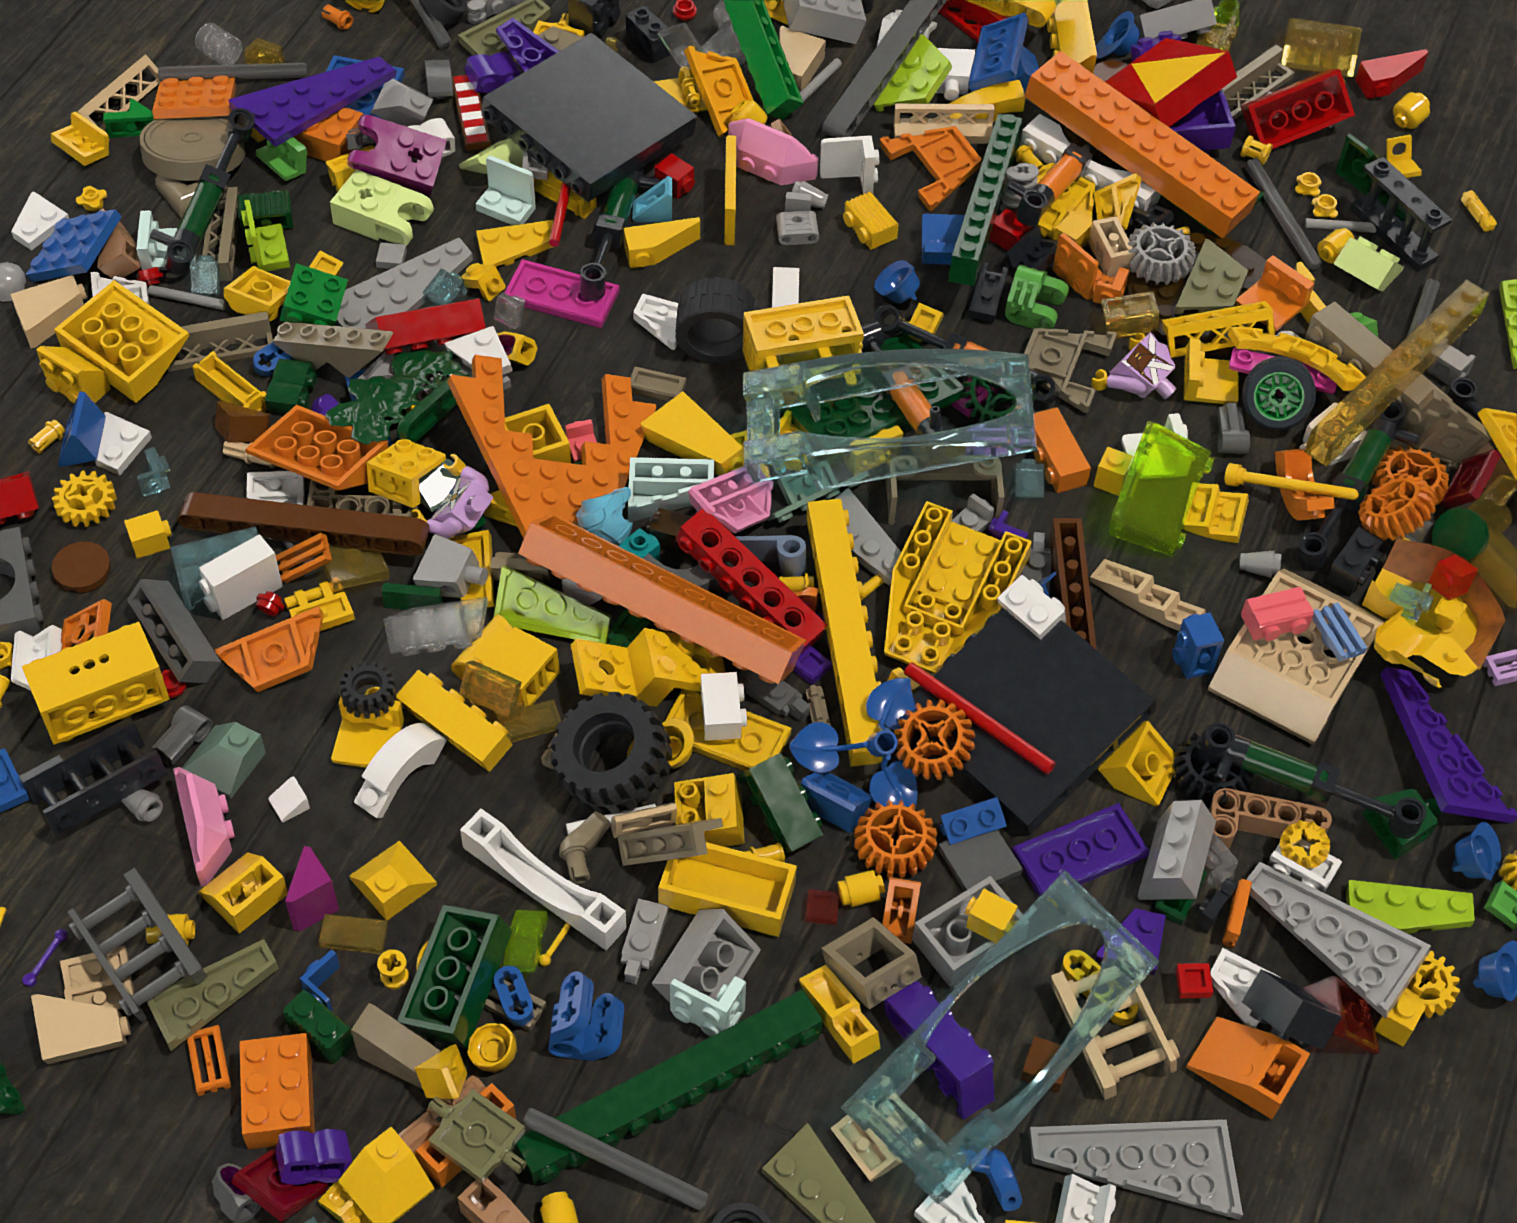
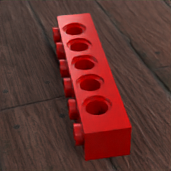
M702 508L680 527L675 539L679 547L685 553L691 554L698 561L703 571L710 573L718 580L721 588L725 592L731 593L739 601L743 609L807 640L801 654L821 638L828 625L712 514L706 513ZM703 542H709L713 547H707ZM723 562H730L734 567H728ZM744 581L751 582L754 587L747 586ZM764 601L772 602L775 607L768 606ZM785 620L793 622L796 627L789 626Z

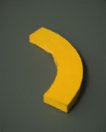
M1229 327L1227 335L1237 349L1266 351L1298 360L1324 373L1343 391L1368 390L1370 381L1351 363L1346 365L1337 360L1338 355L1324 347L1284 333L1274 336L1264 334L1263 329Z

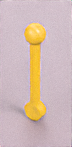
M567 922L547 952L539 957L538 960L541 966L545 967L550 964V957L571 927Z

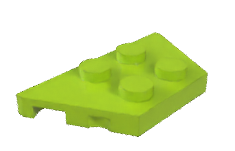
M920 35L874 103L876 110L881 112L884 111L885 106L895 104H928L953 68L951 62L924 35Z

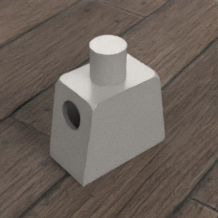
M434 534L413 577V581L416 586L441 588V594L444 597H463L466 595L471 583L485 584L488 571L486 568L479 567V561L472 549Z

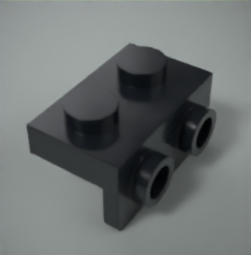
M1033 226L1005 254L1011 275L1015 276L1019 265L1035 268L1038 271H1045L1054 262L1058 241L1042 239L1039 227Z

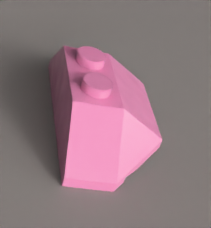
M749 118L730 122L728 135L736 136V164L738 168L779 185L792 184L796 181L814 180L818 176L819 158L814 154H810L807 148L793 136Z
M754 462L691 487L688 490L689 500L697 512L703 508L706 513L712 514L730 532L737 533L770 517L773 481Z
M180 767L173 768L196 873L201 887L206 886L232 852L230 839L235 838L231 820L225 821L223 814L229 812L225 794H218L214 783Z

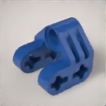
M578 971L570 973L562 983L559 1003L554 1004L548 1047L549 1052L558 1057L595 1061L613 1054L618 1049L622 1038L623 1002L610 993H604L596 999L592 1007L594 990L592 980Z

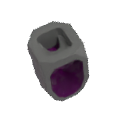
M227 1163L217 1168L212 1180L214 1196L220 1202L221 1211L234 1223H244L252 1219L261 1209V1206L231 1183L234 1174L242 1168Z

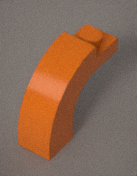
M1311 450L1275 451L1278 477L1315 482L1312 472ZM1280 488L1288 512L1298 521L1325 518V509H1334V497Z

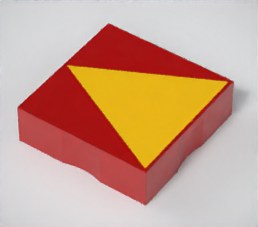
M1165 38L1105 82L1170 127L1191 112L1202 101L1213 96L1235 80L1237 74L1229 51Z

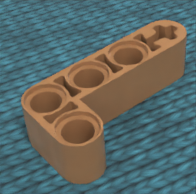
M1223 788L1214 794L1209 808V812L1216 820L1209 849L1216 853H1223L1229 850L1237 830L1280 839L1288 825H1292L1299 820L1306 822L1314 821L1316 825L1324 828L1327 834L1332 817L1325 808ZM1223 790H1226L1227 801L1224 807L1227 809H1223L1219 805L1220 799L1224 795ZM1302 833L1301 839L1307 841L1306 837H1304V833ZM1307 841L1308 843H1310V844H1312V845L1316 843V842L1313 843V841Z

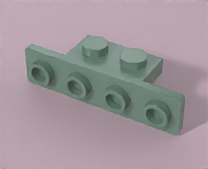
M827 456L777 480L788 506L770 514L767 520L769 522L777 519L778 523L793 517L792 510L799 507L802 511L807 510V502L815 501V499L824 496L825 500L839 494L838 488L845 484L848 488L862 483V476L868 474L869 471L865 468L838 481Z

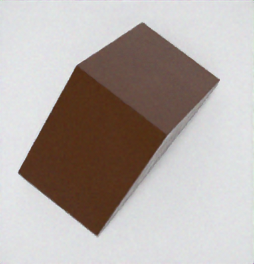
M223 401L217 402L215 429L227 442H254L269 429L270 414Z

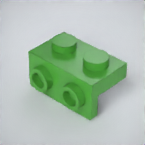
M294 137L277 147L267 140V146L256 150V156L285 181L306 173L307 150Z

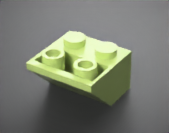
M1359 236L1358 240L1350 237L1334 262V265L1382 292L1404 268L1398 264L1400 258L1384 249L1377 252L1378 246Z

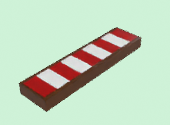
M466 74L451 76L466 151L490 147L491 143L486 120L481 116L482 102L480 93L474 90Z

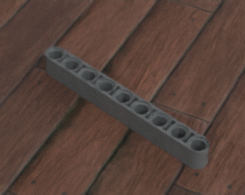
M947 0L909 1L828 114L823 123V133L833 138L851 137L920 35L924 34Z

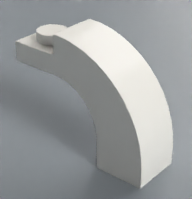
M426 723L412 724L399 731L383 745L362 774V777L366 780L354 803L374 817L383 818L398 788L406 777L422 765L434 764L448 738Z

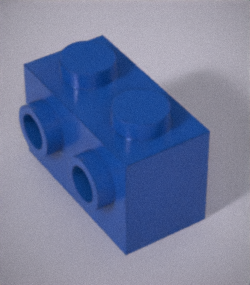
M1210 612L1201 615L1192 614L1183 619L1180 631L1177 633L1175 647L1172 649V655L1175 663L1180 665L1186 679L1214 672L1224 639Z

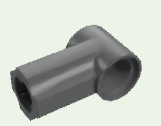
M1226 403L1224 406L1219 407L1217 412L1219 423L1218 452L1219 454H1248L1250 433L1244 427L1242 408L1238 407L1236 403Z
M184 705L177 710L171 722L172 726L152 746V750L156 749L162 762L167 765H174L194 742L200 743L207 737L212 729L213 722L210 718L190 706Z

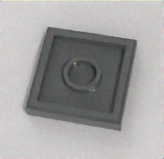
M998 830L949 845L947 840L938 846V851L964 892L989 876L999 885L1022 874L1023 868Z

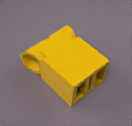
M497 614L484 627L479 637L451 664V670L463 681L481 684L484 689L526 713L560 674L557 648L517 627L512 628L504 617Z

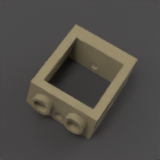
M874 917L822 947L828 968L868 1009H871L922 977L916 953ZM881 949L895 959L867 977H864L853 967Z

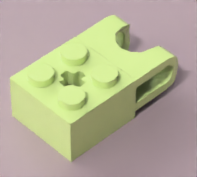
M358 169L354 171L330 201L333 224L377 241L381 238L394 244L406 246L413 238L411 225L407 221L412 219L425 221L434 211L433 204L427 196Z

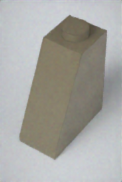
M369 1003L351 1029L358 1057L423 1089L415 1067L438 1054L440 1050L375 1005Z

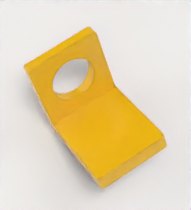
M1404 135L1386 139V160L1406 178L1421 176L1422 170L1411 159L1412 136ZM1397 143H1404L1406 146L1404 152L1394 155L1392 153L1393 147Z

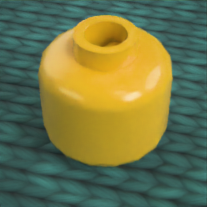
M1418 92L1407 93L1393 107L1394 121L1401 128L1415 129L1430 114L1429 100L1425 95Z
M743 100L731 111V122L749 118L765 125L768 119L767 114L753 100Z

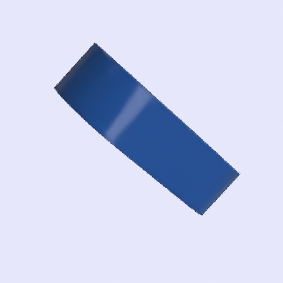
M272 342L255 353L253 369L258 375L268 377L274 374L276 364L280 358L295 359L286 352L280 354L282 349ZM261 359H263L264 361L272 359L270 361V367H267V365L265 364L261 366Z
M503 966L498 969L494 976L497 996L507 1021L513 1026H524L533 1019L532 999L520 970L514 966ZM510 977L511 981H513L514 991L509 992L506 983L504 984V978ZM513 1001H519L520 1007L524 1008V1014L518 1015L514 1011Z

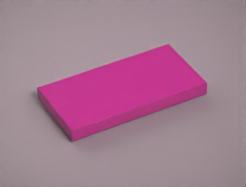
M522 259L503 294V302L602 328L620 292V286L606 282L605 295L597 300H588L580 294L579 274Z

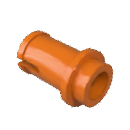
M330 4L323 8V10L330 12V14L322 12V18L336 24L339 29H349L352 26L353 17L350 12L341 11Z

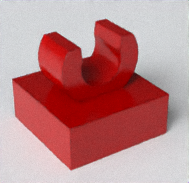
M1209 963L1177 964L1175 971L1179 998L1212 997L1213 986Z

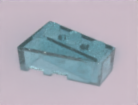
M256 526L170 547L181 593L188 611L194 609V604L206 597L199 585V581L202 579L199 567L257 536Z

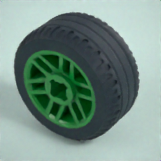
M1271 357L1265 359L1252 368L1244 382V407L1254 422L1267 429L1286 430L1299 425L1309 416L1315 403L1316 391L1312 375L1303 364L1292 358ZM1278 389L1283 392L1282 397L1279 398L1275 394Z

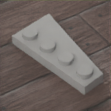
M847 488L835 499L842 500L843 510L848 509L849 526L846 527L847 532L853 534L854 550H851L852 557H857L858 562L874 575H879L883 582L891 587L892 570L901 551L852 491Z

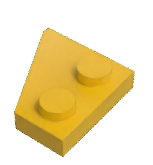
M1137 173L1094 192L1097 220L1117 216L1123 230L1127 229L1141 184V177Z

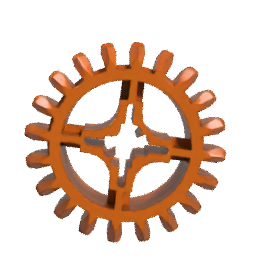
M1398 445L1395 450L1389 449L1373 475L1372 484L1377 489L1380 483L1385 484L1389 482L1390 478L1395 480L1401 475L1404 478L1412 475L1414 478L1421 477L1423 481L1430 485L1436 498V503L1439 504L1447 492L1449 474L1445 473L1446 466L1440 464V458L1431 457V451L1424 453L1421 451V447L1413 450L1410 445L1404 450Z
M1401 475L1395 480L1390 478L1389 482L1385 484L1380 483L1377 489H1371V494L1364 496V501L1359 504V518L1365 531L1384 541L1388 538L1393 541L1398 536L1404 538L1406 534L1414 533V530L1418 527H1424L1423 522L1429 521L1431 519L1430 514L1436 511L1434 507L1437 504L1436 498L1430 485L1423 481L1421 477L1414 478L1412 475L1404 478Z
M928 699L927 707L925 708L916 703L915 708L917 711L913 713L906 709L905 714L908 719H899L898 724L901 729L894 730V734L898 738L896 749L899 750L896 756L898 760H904L902 764L906 770L912 768V773L916 777L922 771L924 779L929 780L932 773H935L937 780H941V772L945 771L948 776L952 777V768L955 766L957 769L962 770L963 764L961 759L970 761L971 756L967 751L974 750L975 748L974 742L971 741L975 738L974 730L970 729L972 726L971 720L965 719L966 715L962 709L956 712V706L953 703L945 708V703L941 699L938 701L937 706H933L932 701ZM935 720H939V721H940L939 723L934 724V725H931V724H928V723H927V722L935 721ZM957 729V742L951 750L947 741L952 736L951 733ZM918 730L921 734V739L916 743L917 747L912 751L911 740L915 731ZM928 735L931 738L935 736L936 739L939 737L941 745L938 742L933 743V741L930 743ZM935 754L941 756V758L938 759H927L931 755Z
M890 799L886 802V806L877 802L874 810L867 808L865 816H860L858 826L855 828L854 847L855 850H859V860H866L865 866L867 869L875 866V873L877 875L881 874L882 871L887 872L889 879L893 876V873H898V876L903 879L905 872L914 877L917 873V868L924 870L927 862H931L934 850H936L937 832L936 828H932V818H925L926 813L924 809L916 812L914 803L909 807L904 806L902 799L898 802V805H893ZM895 832H897L896 846H893Z

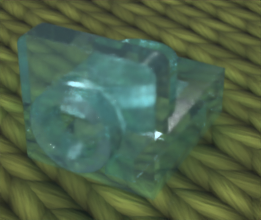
M198 255V260L190 261L191 293H220L218 260H214L213 255Z
M441 268L422 293L437 305L450 304L458 293L465 296L468 291L463 284L464 279L454 271L449 273Z
M1396 583L1388 599L1404 608L1402 616L1418 621L1422 612L1428 613L1432 605L1434 596L1429 595L1432 585L1426 583L1423 591H1419Z

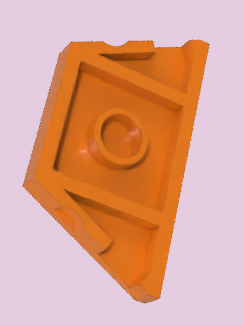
M319 606L219 647L215 649V653L257 692L263 691L312 670L324 616L323 611Z

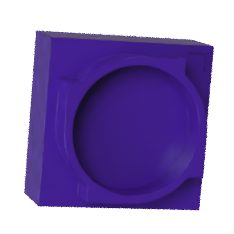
M1221 89L1213 96L1202 101L1191 112L1169 128L1210 156V152L1213 149L1230 148L1236 126L1223 89Z

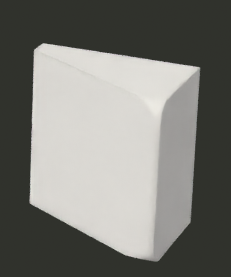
M294 776L288 779L268 798L282 823L310 809L308 799Z

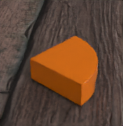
M806 587L804 591H794L815 613L818 606L819 588Z

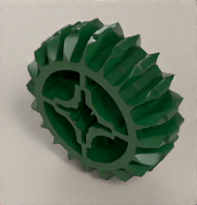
M993 355V363H989L985 357L982 359L985 366L981 368L975 363L973 367L977 373L967 372L966 374L972 382H963V387L970 391L962 393L963 399L971 400L967 401L964 405L966 409L974 408L970 415L972 418L980 415L979 423L982 425L989 418L990 428H994L996 421H999L1000 427L1004 428L1006 425L1005 420L1008 419L1013 426L1016 424L1013 417L1017 415L1023 420L1025 416L1021 410L1031 411L1032 409L1026 401L1032 402L1036 399L1035 395L1028 393L1036 390L1035 384H1028L1034 377L1032 374L1025 375L1028 370L1026 365L1018 368L1020 362L1017 358L1009 364L1010 359L1008 355H1004L1002 362H999L998 355ZM995 372H1005L996 380L986 378ZM1013 376L1017 377L1021 383L1019 397L1009 390ZM979 386L989 393L985 408L978 401ZM1002 387L1007 394H998L996 396L991 388L999 390ZM1002 403H1008L1013 405L1011 408L1005 411H993V409L996 410L997 407Z

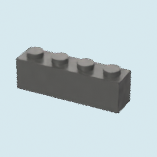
M140 579L127 601L179 682L207 683L221 663L215 651L169 581Z

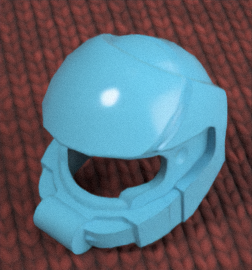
M630 488L616 489L612 493L581 501L582 506L576 514L578 526L615 545L622 543L628 538L633 522H629L628 519L625 520L622 516L625 503L631 496Z

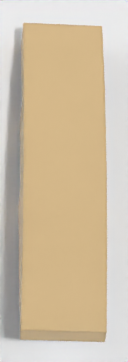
M1106 559L1102 561L1090 576L1092 583L1139 613L1180 631L1183 619L1192 614L1201 615L1206 613L1205 609L1180 601L1179 592L1154 584L1152 575Z

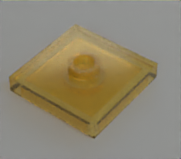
M329 546L332 561L323 565V568L334 590L390 578V571L380 552Z

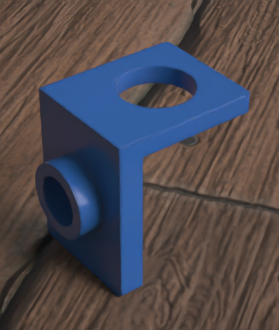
M330 950L322 959L315 960L309 965L306 973L300 977L303 990L308 991L333 1012L330 999L318 989L324 981L340 968L337 954Z

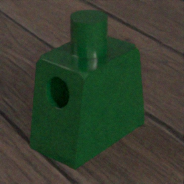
M1408 789L1374 798L1392 806H1395L1400 799L1405 797L1416 798L1422 802L1426 808V817L1417 834L1409 839L1399 838L1390 831L1388 826L1389 817L1365 808L1363 816L1394 860L1399 859L1432 835L1438 824L1436 816L1443 813L1438 807L1435 797L1423 801L1416 790Z

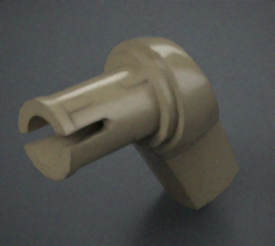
M599 812L591 814L560 845L559 856L566 861L570 881L576 885L590 880L591 877L586 865L585 855L598 844L612 824Z

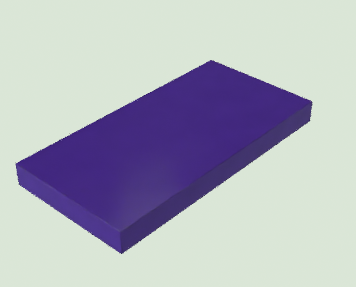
M1119 803L1012 848V853L1023 868V872L1041 901L1148 857L1150 852Z

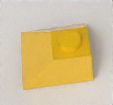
M1145 721L1098 770L1114 789L1153 806H1159L1175 770L1172 767V763L1176 757L1174 756V751L1149 721Z
M400 840L349 875L350 880L386 921L437 885L434 878Z
M392 1127L366 1145L338 1180L341 1187L371 1223H394L434 1191L432 1183L414 1153Z

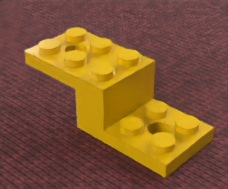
M644 628L627 648L577 638L571 644L579 691L582 695L593 696L603 693L604 696H608L609 692H620L623 697L624 694L628 693L634 695L637 700H643L649 706L657 707L674 688L701 692V674L726 673L722 657H715L709 654L705 647L697 643L690 644L683 641L679 634Z

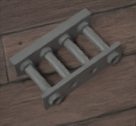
M134 867L124 874L129 882V885L124 887L126 891L83 919L73 908L68 911V914L73 920L69 927L78 940L85 938L123 998L118 1002L128 1017L134 1014L142 1022L147 1017L139 1007L140 1005L182 977L186 979L191 976L198 984L207 978L208 975L143 877ZM132 901L134 903L141 901L146 908L141 912V917L99 944L90 929ZM157 925L162 932V935L158 937L159 941L115 970L106 955L147 927L153 928ZM167 951L169 954L174 951L179 958L174 963L176 966L132 995L123 980Z

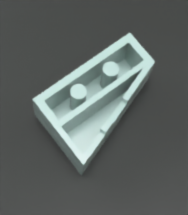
M630 457L629 488L631 496L628 500L629 522L652 517L658 508L674 511L692 506L688 490L695 485L714 478V460Z

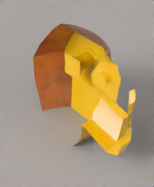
M1396 539L1375 582L1372 580L1362 603V606L1387 619L1385 623L1376 629L1374 649L1384 660L1390 663L1403 664L1423 673L1424 679L1438 688L1442 687L1439 679L1423 672L1422 668L1407 658L1412 655L1423 656L1449 674L1461 676L1472 674L1477 669L1480 670L1505 622L1502 609L1485 581L1477 572L1468 592L1449 600L1427 586V583L1438 561L1455 555V553L1430 544ZM1458 555L1459 557H1461L1462 559H1464L1465 561L1468 562V560H1467L1466 558H1464V557Z

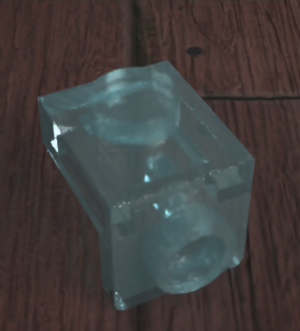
M155 447L144 450L150 471L138 475L137 479L143 496H148L170 488L166 474L170 469L165 456L159 457Z
M1021 459L1020 463H1016L1013 466V472H1015V498H1043L1044 464H1037L1036 459Z

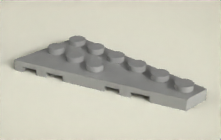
M458 237L346 289L336 325L366 329L365 324L375 317L417 310L425 303L424 299L431 293L435 294L441 289L440 285L444 281L455 277L473 261L472 252Z
M1261 862L1258 863L1247 878L1248 881H1252L1249 895L1386 1019L1428 956L1431 945Z
M1226 1119L1030 1127L1029 1129L1032 1164L1106 1184L1110 1183L1117 1187L1239 1220L1243 1216Z

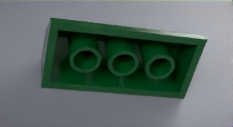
M443 905L397 1021L408 1029L439 1043L456 1044L457 1047L468 1049L469 1038L475 1032L494 982L495 973L498 971L513 932L499 915Z

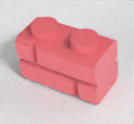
M1295 587L1246 599L1241 616L1246 626H1248L1253 640L1265 638L1266 641H1271L1278 638L1281 634L1289 632L1300 634L1309 628L1314 611L1309 601L1306 600L1302 588Z

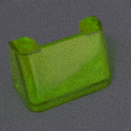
M1148 421L1110 521L1109 535L1170 556L1174 555L1176 548L1181 550L1187 535L1182 532L1199 482L1204 473L1210 474L1215 458L1210 457L1211 451L1160 424Z

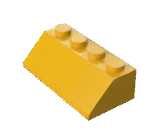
M1063 0L1056 5L1052 18L1047 22V30L1052 33L1050 36V48L1054 49L1053 56L1062 51L1091 73H1094L1097 52L1087 0Z

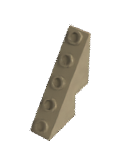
M285 322L277 328L278 333L272 342L296 361L312 363L313 372L328 362L346 377L350 378L382 353L393 332Z

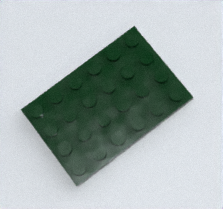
M904 332L885 340L884 345L880 346L894 367L904 363L909 365L915 374L916 385L932 407L938 406L942 408L963 398L962 393L966 392V388L908 334ZM870 351L862 352V357H860L861 364H859L861 371L855 372L857 381L853 384L847 383L843 374L803 381L804 391L795 392L792 384H789L770 393L771 402L783 414L786 410L792 411V423L825 457L827 456L829 461L849 452L850 445L855 444L859 440L874 436L883 429H890L897 425L900 428L909 423L895 401L890 402L883 393V369Z

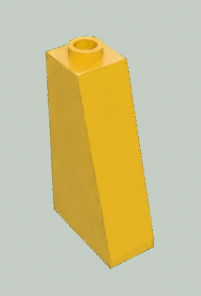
M683 391L640 423L648 442L683 459L714 460V474L718 476L748 464L743 447Z

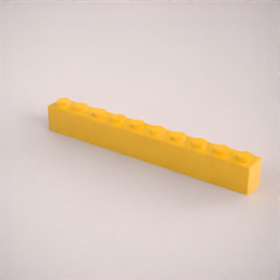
M841 499L807 502L806 520L824 620L828 625L826 631L847 745L867 741L871 734L881 731L878 728L879 721L871 719L866 713L867 698L871 691L879 686L881 682H876L874 673L878 672L876 656H871L870 648L873 647L871 631H866L865 623H868L867 607L861 606L860 598H863V586L861 581L856 580V574L859 572L857 557H852L851 550H854L853 534L848 533L846 527L849 526L848 509L843 510ZM867 748L848 750L851 767L879 764L883 759L882 756H873Z

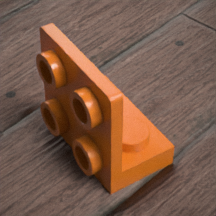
M1062 233L1058 238L1053 271L1059 278L1067 282L1075 292L1081 294L1086 300H1090L1093 298L1096 282L1108 283L1110 278L1098 268L1099 263L1065 233Z
M1272 255L1266 260L1261 279L1239 296L1235 304L1240 306L1266 301L1273 308L1274 331H1277L1308 305L1315 283ZM1266 320L1260 321L1267 326Z

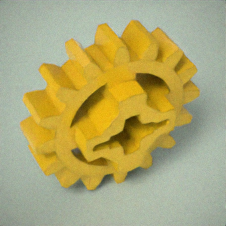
M81 471L79 477L70 474L71 480L68 482L61 480L62 488L54 489L56 496L52 497V501L57 515L62 516L65 523L71 520L75 527L79 522H83L85 527H88L91 520L98 524L100 523V516L109 517L107 509H115L114 501L117 500L113 484L111 481H107L104 474L97 477L96 471H92L89 476H86L84 471Z
M1431 950L1403 992L1426 1006L1424 1012L1427 1018H1431L1435 1011L1441 1016L1447 1008L1451 1009L1456 1001V997L1460 993V989L1456 987L1460 981L1459 977L1451 976L1455 969L1454 966L1445 967L1443 964L1446 958L1434 959V951ZM1427 979L1429 980L1427 984L1419 987L1421 983H1424Z

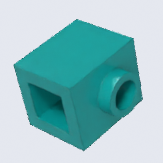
M640 528L618 545L641 558H644L649 553L656 560L660 561L659 541L655 536L647 534Z

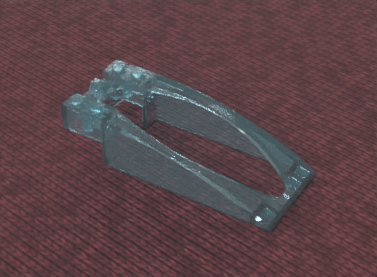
M970 349L888 350L831 356L743 373V396L747 403V441H744V466L754 483L808 473L817 491L1037 451L1028 354ZM964 375L976 376L997 384L1008 390L1017 399L1015 409L1005 416L970 426L930 434L899 438H856L797 431L780 435V409L806 404L814 421L818 422L821 420L820 403Z
M1065 870L934 1006L848 1098L841 1108L864 1131L870 1128L888 1146L887 1148L917 1175L914 1181L939 1204L954 1193L995 1145L1010 1135L1159 963V960ZM1086 924L1099 929L1104 938V956L1099 973L1076 1022L1057 1052L1041 1072L1013 1099L995 1112H992L990 1109L984 1110L954 1133L945 1144L899 1098L909 1085L935 1061L936 1056L926 1047V1044L941 1019L955 1001L975 981L998 963L1025 946L1072 925Z

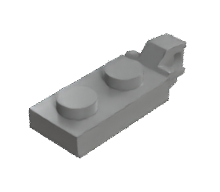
M638 899L621 953V963L627 964L624 972V982L637 985L641 969L649 970V967L653 965L668 915V905Z

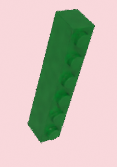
M723 0L725 3L724 8L733 24L732 29L740 42V50L747 60V68L755 81V89L762 99L765 113L771 117L784 120L802 106L804 102L764 0Z

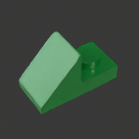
M130 98L129 111L104 113L103 120L109 138L140 136L145 126L155 119L151 110Z

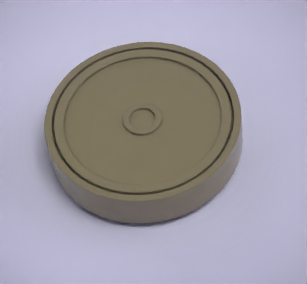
M211 116L153 120L145 126L140 134L143 163L155 174L169 179L199 180L206 164L215 167L228 140L226 126L229 117ZM244 143L237 144L225 172L232 171L243 161L245 156Z

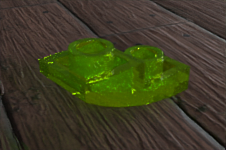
M516 910L510 927L513 932L505 950L503 966H514L520 972H535L542 953L541 939L548 922L547 911Z

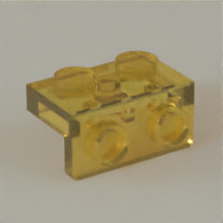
M1232 15L1228 25L1220 22L1212 25V31L1200 34L1196 44L1230 51L1232 45L1230 40H1235L1239 28L1235 26L1237 17Z

